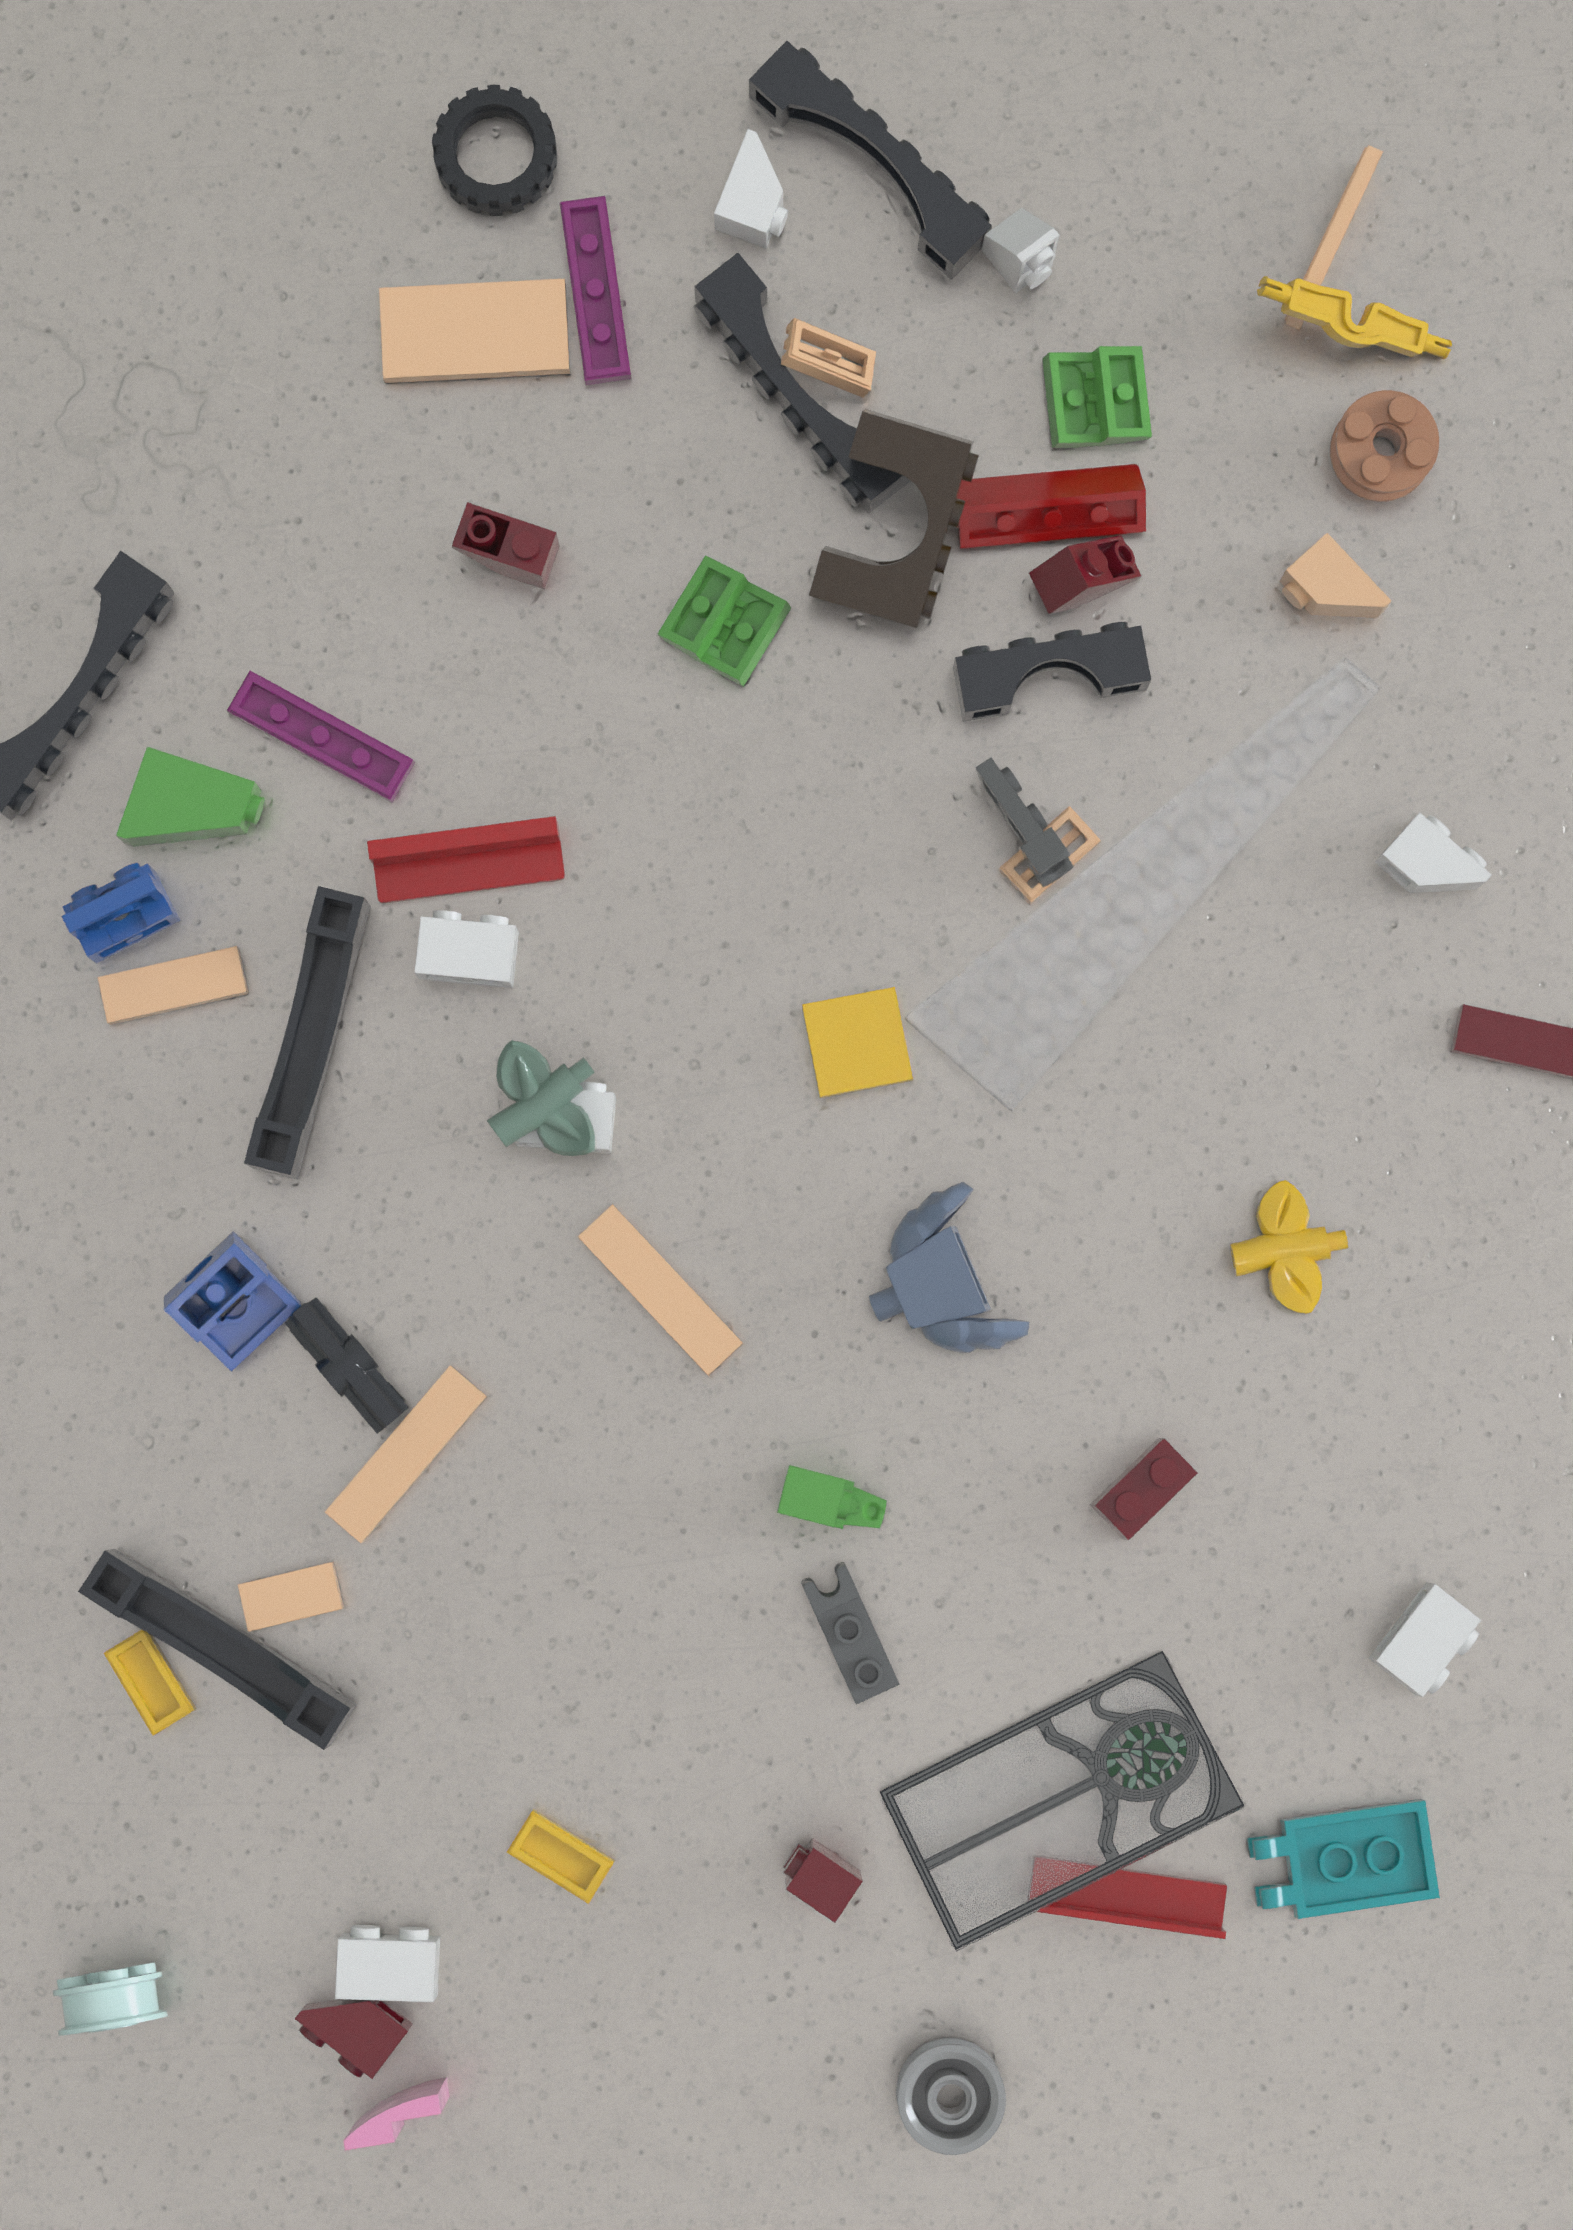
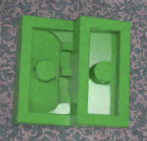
M1099 346L1093 352H1049L1042 358L1052 449L1114 445L1148 440L1152 437L1142 346Z
M705 555L657 634L661 639L686 655L744 687L791 610V606L786 600L748 582L744 574Z

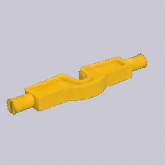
M1264 276L1258 285L1261 288L1257 289V295L1282 303L1281 312L1283 314L1321 326L1330 338L1342 345L1353 348L1377 345L1409 357L1426 352L1441 359H1446L1451 351L1448 348L1452 346V341L1427 333L1428 323L1406 316L1379 302L1368 304L1365 307L1359 324H1354L1351 319L1352 296L1348 291L1320 286L1300 278L1285 284Z

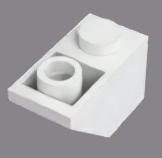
M1020 208L984 235L982 252L1016 294L1026 285L1030 289L1037 287L1052 273L1051 267L1056 257L1055 252L1059 234L1054 227L1025 209Z
M1421 813L1406 826L1375 861L1378 866L1410 893L1475 890L1492 875L1484 868L1487 864L1477 852L1469 847L1460 848L1449 838L1451 833L1440 820L1433 816L1426 818Z

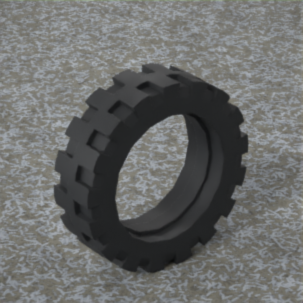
M493 84L487 85L488 89L479 91L478 87L467 90L465 97L460 100L456 97L448 104L449 110L447 113H441L437 120V131L433 133L432 147L433 158L441 184L444 189L450 192V196L455 202L468 205V210L474 213L481 214L482 210L489 212L490 216H503L502 212L511 210L512 214L524 210L525 204L528 202L534 204L542 197L541 191L545 187L548 188L554 178L553 170L557 167V146L550 118L546 112L543 113L541 111L540 104L531 96L528 99L522 95V91L510 87L508 91L501 89L500 85ZM500 117L511 119L527 130L534 146L532 161L524 173L510 182L496 185L477 182L466 175L458 164L456 155L458 142L467 128L478 121Z

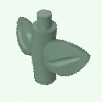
M512 1040L506 1044L499 1056L496 1078L499 1088L510 1100L516 1103L508 1106L486 1121L506 1147L536 1130L539 1139L545 1148L563 1156L586 1155L595 1150L593 1125L585 1110L570 1101L584 1090L580 1083L595 1072L584 1057L570 1068H567L563 1063L551 1072L546 1058L537 1049L526 1043Z

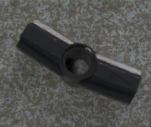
M317 1297L304 1303L285 1322L293 1336L317 1362L315 1366L341 1397L346 1396L377 1434L409 1408L390 1382H387L376 1369L379 1366L352 1334L349 1336Z

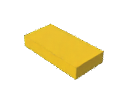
M141 1629L103 1653L152 1736L196 1710L194 1703L153 1635Z
M534 1809L507 1850L508 1854L587 1904L590 1903L615 1862L614 1859Z

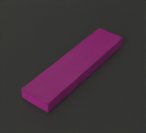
M599 196L560 202L585 385L631 380L606 197Z
M251 670L226 710L235 718L391 803L394 801L415 764L414 760Z

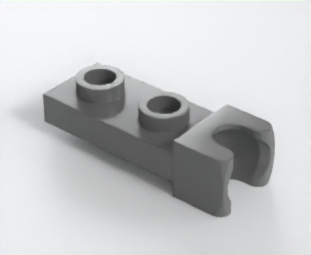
M992 757L975 767L981 785L1023 843L1021 850L1025 863L1041 886L1045 887L1069 872L1074 867L1068 858L1070 853L1052 827L1043 832V829L1048 827L1047 822L1034 803L1026 807L1017 793L1022 791V787L1008 767L1000 770Z
M840 1562L835 1566L838 1585L834 1591L829 1593L821 1592L811 1578L803 1579L801 1584L857 1705L900 1684L845 1562Z

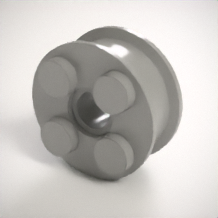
M952 2037L929 2041L918 2047L907 2058L898 2076L896 2098L901 2120L912 2138L930 2151L944 2155H959L976 2150L991 2139L1002 2122L1006 2107V2093L1000 2072L992 2058L982 2048L970 2041ZM949 2084L958 2085L964 2090L962 2102L953 2108L944 2107L937 2101L940 2089Z

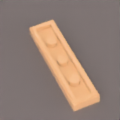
M1370 145L1364 148L1303 280L1321 286L1383 151ZM1286 315L1284 319L1286 325L1297 330L1301 329L1304 320Z
M613 1204L578 1236L708 1376L743 1344Z
M450 1365L328 1507L325 1513L358 1542L363 1543L488 1396Z

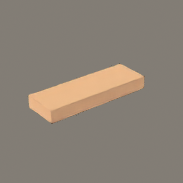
M237 946L98 977L106 1020L109 1025L249 994L240 950Z

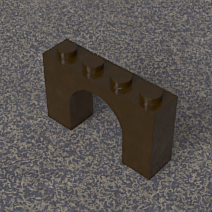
M863 410L849 458L894 471L911 480L920 490L927 506L928 524L922 542L914 551L892 561L871 560L825 546L820 554L809 596L914 628L919 626L922 617L930 619L938 596V592L930 590L935 572L944 574L952 549L951 546L944 545L948 527L958 528L965 505L964 500L957 499L962 480L971 483L979 458L978 454L971 453L974 441L871 410Z

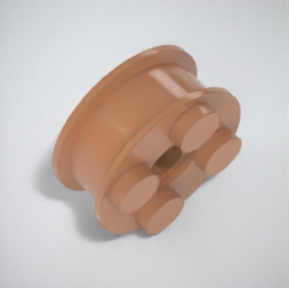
M1392 390L1372 392L1356 400L1346 410L1337 424L1330 442L1331 464L1343 486L1358 497L1376 502L1397 500L1415 490L1432 469L1439 451V432L1430 411L1416 398L1403 392ZM1378 437L1389 439L1394 445L1395 454L1391 456L1379 454L1374 448L1373 439Z

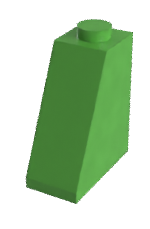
M147 747L116 836L124 844L135 847L246 835L250 823L255 825L258 823L265 799L260 796L262 790L255 781Z

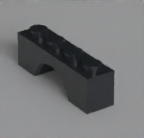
M1115 622L1102 626L1099 633L1082 635V630H1068L1055 634V640L1036 643L1035 638L1029 637L1009 642L1006 649L990 651L989 646L982 645L963 650L962 656L955 657L953 665L962 721L1009 714L1013 697L1021 684L1031 676L1046 670L1060 669L1078 674L1092 685L1100 698L1146 691L1151 682V675L1141 625L1129 627L1128 622Z

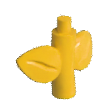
M1283 1180L1273 1185L1263 1195L1258 1204L1256 1218L1263 1235L1230 1244L1231 1257L1236 1277L1270 1267L1268 1272L1269 1288L1274 1298L1290 1310L1307 1314L1314 1310L1322 1291V1274L1316 1261L1331 1259L1332 1251L1348 1249V1240L1345 1230L1327 1233L1325 1226L1307 1228L1310 1213L1306 1201L1294 1185Z

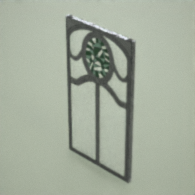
M1163 1651L880 1791L882 1796L881 1802L886 1805L950 1938L949 1943L955 1948L956 1952L1245 1808L1242 1796L1235 1789L1170 1666L1169 1658L1165 1656Z

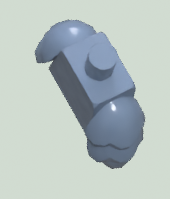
M964 1182L955 1184L945 1191L932 1192L918 1208L910 1210L903 1217L891 1240L890 1255L893 1262L886 1267L893 1286L870 1295L869 1299L873 1311L880 1322L904 1312L911 1329L921 1328L925 1338L934 1345L959 1353H971L976 1349H1000L1007 1342L1018 1340L1028 1335L1030 1322L1017 1319L963 1318L991 1310L957 1227L950 1226L940 1231L973 1192V1188Z

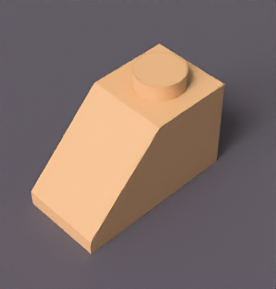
M1328 533L1288 567L1279 581L1284 586L1282 592L1287 600L1297 609L1304 607L1311 615L1378 618L1391 603L1390 598Z

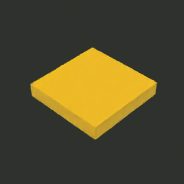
M895 987L802 1004L820 1099L913 1081Z

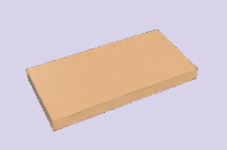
M565 278L379 288L384 383L570 374Z

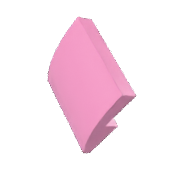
M447 2077L409 2087L388 2097L368 2110L354 2123L345 2137V2151L394 2143L404 2126V2120L441 2114L450 2097Z

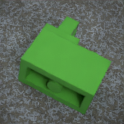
M789 1465L777 1513L843 1529L844 1525L880 1528L887 1500L854 1487L855 1482Z

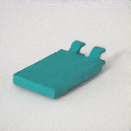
M1422 1799L1280 1819L1282 1834L1247 1838L1250 1858L1255 1857V1860L1282 1856L1286 1858L1289 1883L1254 1886L1256 1905L1258 1907L1262 1906V1909L1292 1905L1294 1917L1302 1919L1440 1898L1426 1801Z

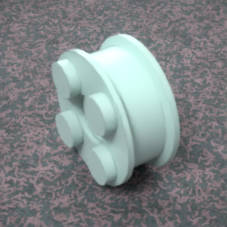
M155 1962L122 1969H111L58 1979V1989L53 1990V1996H59L62 1999L65 2027L58 2030V2035L64 2036L84 2032L93 2033L167 2017V2011L159 2010L155 1982L156 1979L162 1977V1971L156 1972Z

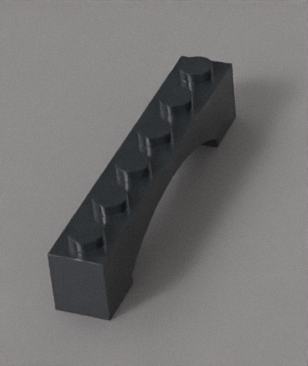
M786 41L749 79V98L781 127H784L791 121L822 129L850 143L873 160L899 188L915 215L921 231L919 234L918 251L952 280L982 249L984 235L992 228V225L989 223L990 218L988 214L977 203L973 201L967 203L955 192L956 188L953 182L943 172L936 170L933 173L922 163L920 153L910 142L904 139L899 142L887 131L888 126L878 113L872 109L865 111L853 100L854 95L841 80L837 78L831 80L819 70L820 65L808 50L802 47L797 50L790 42Z
M736 253L694 286L695 302L697 304L693 308L698 317L709 329L716 326L726 338L722 343L729 355L738 364L745 361L755 374L752 376V381L760 393L768 400L774 397L784 410L781 412V416L785 423L796 435H799L801 432L805 434L813 444L810 451L816 461L826 471L832 467L842 479V482L839 484L842 492L854 506H858L861 503L870 513L911 481L894 471L849 458L857 428L848 425L820 406L797 383L786 366L781 365V358L770 338L762 307L767 304V287L739 253Z
M121 550L93 588L101 598L100 612L92 644L79 672L59 700L42 717L21 733L0 743V814L11 821L17 813L22 815L29 809L36 798L37 792L34 789L44 775L50 776L57 770L64 758L63 748L72 736L77 738L85 731L92 717L89 714L99 698L104 700L113 692L119 680L116 674L126 660L131 662L140 654L146 643L144 635L154 622L157 624L162 622L172 608L173 600L171 598L174 592L169 584Z
M321 886L317 888L306 929L307 936L302 964L287 1028L266 1097L254 1123L244 1164L253 1169L297 1180L299 1178L371 907L365 897Z
M116 1549L103 1552L78 1591L116 1617L139 1627L210 1670L280 1719L284 1725L323 1750L332 1745L357 1705Z

